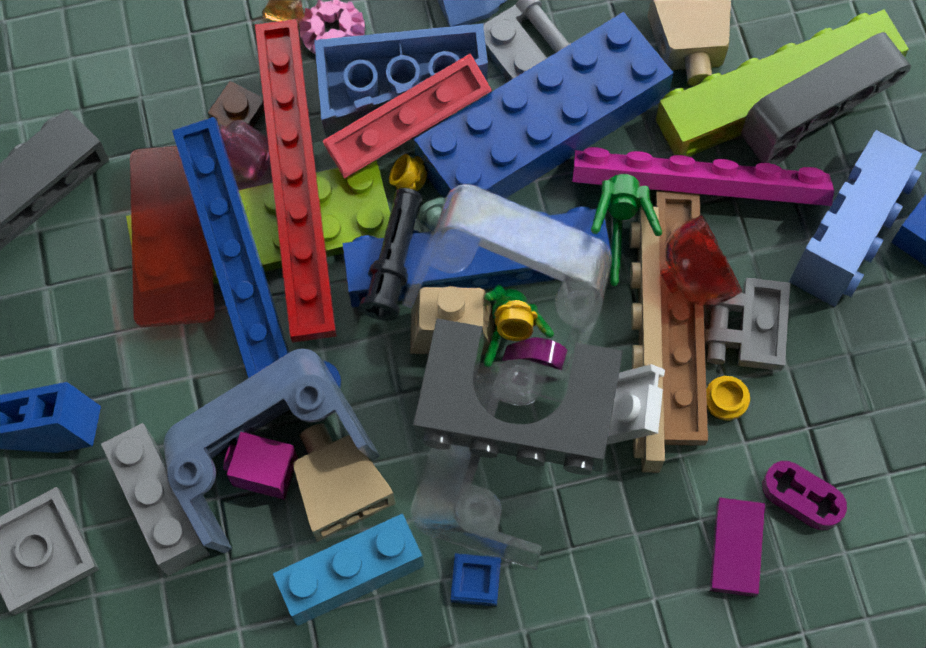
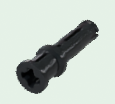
M399 188L395 191V198L385 230L379 259L374 261L369 267L368 276L371 280L366 297L360 300L359 309L363 314L377 320L392 321L399 317L400 307L397 305L401 287L405 286L408 281L407 269L404 266L419 207L423 199L419 192L409 188Z

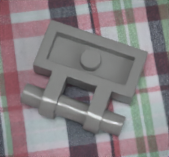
M724 276L715 277L713 292L708 294L707 308L711 310L710 328L705 331L704 337L705 346L708 347L707 362L717 365L724 364L726 349L734 348L739 349L737 366L782 371L786 358L790 283L746 277L743 293L730 292V278ZM729 312H741L740 330L727 329Z

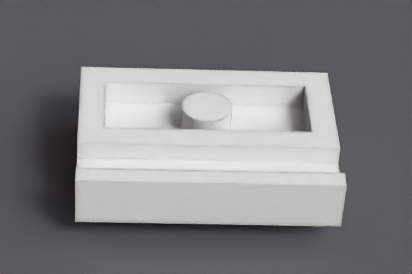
M650 364L619 373L607 444L658 434L663 389L658 388L659 377L665 375V369Z

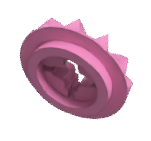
M318 0L316 6L311 9L305 8L304 17L299 22L302 42L314 54H316L314 40L361 36L365 34L362 12L355 9L351 1L345 3L340 0L327 2ZM335 20H339L341 30L338 31L332 28L329 32H325V21L333 23Z

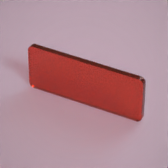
M177 146L136 149L130 155L134 320L142 328L209 322L215 316L213 262Z

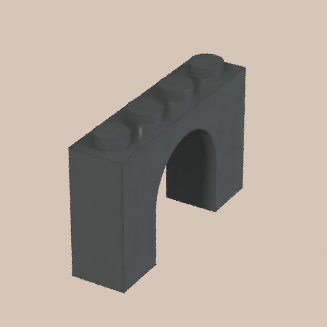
M436 319L413 424L416 437L423 439L422 443L424 445L444 450L450 449L451 445L468 447L470 453L485 458H495L498 453L517 456L516 460L529 466H544L545 462L564 465V470L579 475H590L592 470L602 472L623 350L576 343L567 391L558 408L540 421L530 424H511L489 414L482 407L475 394V384L484 345L483 326Z

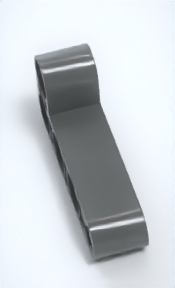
M885 32L878 33L760 99L749 110L741 136L761 163L777 165L794 152L802 136L891 87L909 72L911 65Z

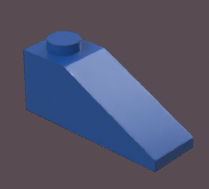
M68 382L0 395V449L58 453L93 447L101 406Z

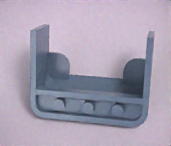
M296 349L289 352L177 422L166 433L164 453L168 481L203 546L222 553H227L233 549L203 495L210 490L216 478V468L211 458L226 450L230 444L237 443L240 432L251 434L288 410H291L295 416L305 422H319L336 412L358 450L372 461L380 457L326 364L315 352L309 349Z

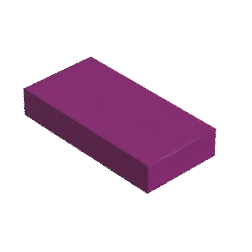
M718 498L710 591L757 597L759 594L765 503Z

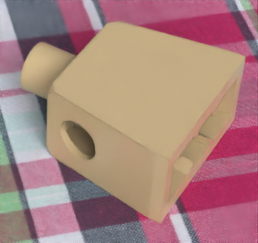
M731 0L650 1L648 18L661 58L671 70L686 69L687 81L691 86L699 85L703 79L712 75L711 67H719L724 64L729 47Z
M454 286L445 288L424 287L419 289L411 310L410 354H429L436 319L483 326L484 345L482 355H486L494 332L492 305L490 301L484 299L485 290L480 288H457Z
M322 423L311 426L300 434L308 455L293 462L309 525L317 542L395 504L391 487L371 460L358 450L350 435L333 442L325 425Z

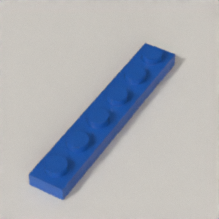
M212 117L172 130L249 378L288 354L289 350L217 120Z

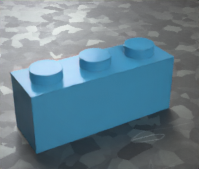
M402 513L273 573V576L292 619L299 626L423 568L424 563L422 553Z

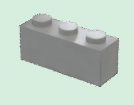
M141 423L101 443L157 565L167 576L209 556L207 548L200 541L169 484L166 463L146 426Z

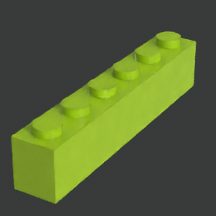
M885 9L871 15L862 13L842 27L834 30L825 28L813 35L810 40L797 45L795 43H788L780 47L773 55L760 60L758 58L749 59L743 62L736 70L723 75L720 73L712 74L703 79L699 85L687 90L679 88L669 92L659 102L656 122L674 155L692 156L740 136L749 110L766 95L878 33L885 32L904 57L909 48Z

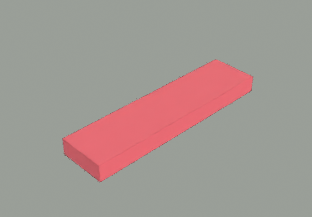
M470 53L324 139L322 142L345 179L490 93L492 89Z

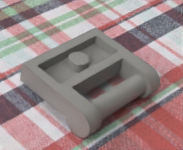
M518 0L516 5L483 24L486 52L508 82L546 59L543 52L520 25L521 22L529 19L555 53L571 44L568 43L541 9L542 3L540 0Z

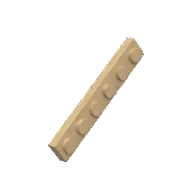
M641 207L638 221L630 223L629 233L630 248H637L638 262H631L630 268L631 289H638V303H632L631 329L639 330V345L632 346V369L650 364L663 369L659 236L654 235L645 212ZM653 207L659 220V208ZM659 377L658 388L663 389V377ZM663 393L658 434L633 439L634 458H641L642 472L660 473L665 462Z

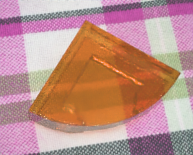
M268 0L262 11V16L275 22L296 19L298 30H300L299 22L304 18L301 0Z

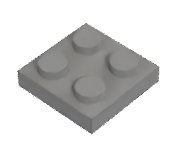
M58 487L0 516V593L9 612L13 615L99 570L75 518Z

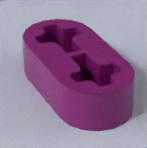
M539 337L515 342L506 346L500 369L511 377L525 381H536L557 376L562 372L567 349L555 341Z
M791 461L774 463L762 480V490L768 500L814 529L830 530L845 517L847 501L844 495L837 488ZM784 474L789 475L792 478L790 485L802 494L790 488L784 493L779 492L776 489L778 481L773 476L781 478ZM806 497L818 503L824 498L832 502L830 510L835 515L828 513L824 518L816 514L818 511L817 504Z

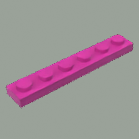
M598 147L586 148L584 151L575 150L573 182L602 185L604 180H609L615 175L628 174L637 178L640 186H648L649 189L825 206H832L835 191L830 174L814 167H802L799 171L781 169V167L771 163H759L756 167L741 166L728 159H717L713 163L698 162L684 155H674L670 159L654 158L649 153L632 151L627 153V155L611 154L608 150Z

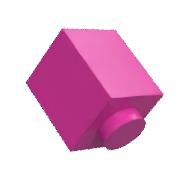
M240 432L237 444H230L227 449L223 468L227 471L226 475L234 487L285 500L294 472L293 462L298 459L293 445Z

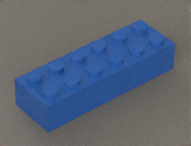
M622 12L414 139L415 157L418 156L423 160L425 170H427V178L441 197L449 201L450 209L461 224L464 225L575 156V150L583 151L658 104L669 93L674 73L627 15Z

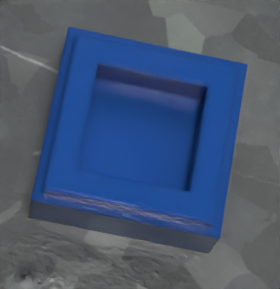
M455 553L451 602L497 606L501 557Z

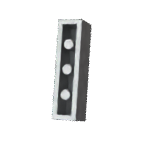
M68 109L59 116L47 120L38 133L27 142L15 146L8 154V157L0 163V250L109 161L100 140Z

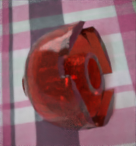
M703 215L690 219L672 232L666 241L663 252L667 267L660 270L662 278L671 294L680 291L691 303L700 306H714L742 293L739 282Z

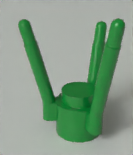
M628 174L615 175L609 180L602 182V195L591 227V232L598 234L606 211L608 210L613 216L612 258L610 265V284L612 286H617L619 283L623 220L634 217L640 205H642L654 235H662L659 220L650 201L649 187L640 186L638 179Z
M500 285L495 286L493 291H489L484 295L486 301H494L492 310L494 321L496 318L494 314L499 306L512 300H520L528 304L527 298L523 293L515 289L504 290ZM528 304L531 307V311H535L538 314V317L534 319L535 325L547 338H552L554 332L538 313L537 305ZM496 324L483 362L487 368L492 366L502 336L497 331Z

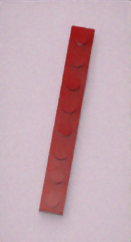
M297 20L255 24L290 338L292 343L337 337Z

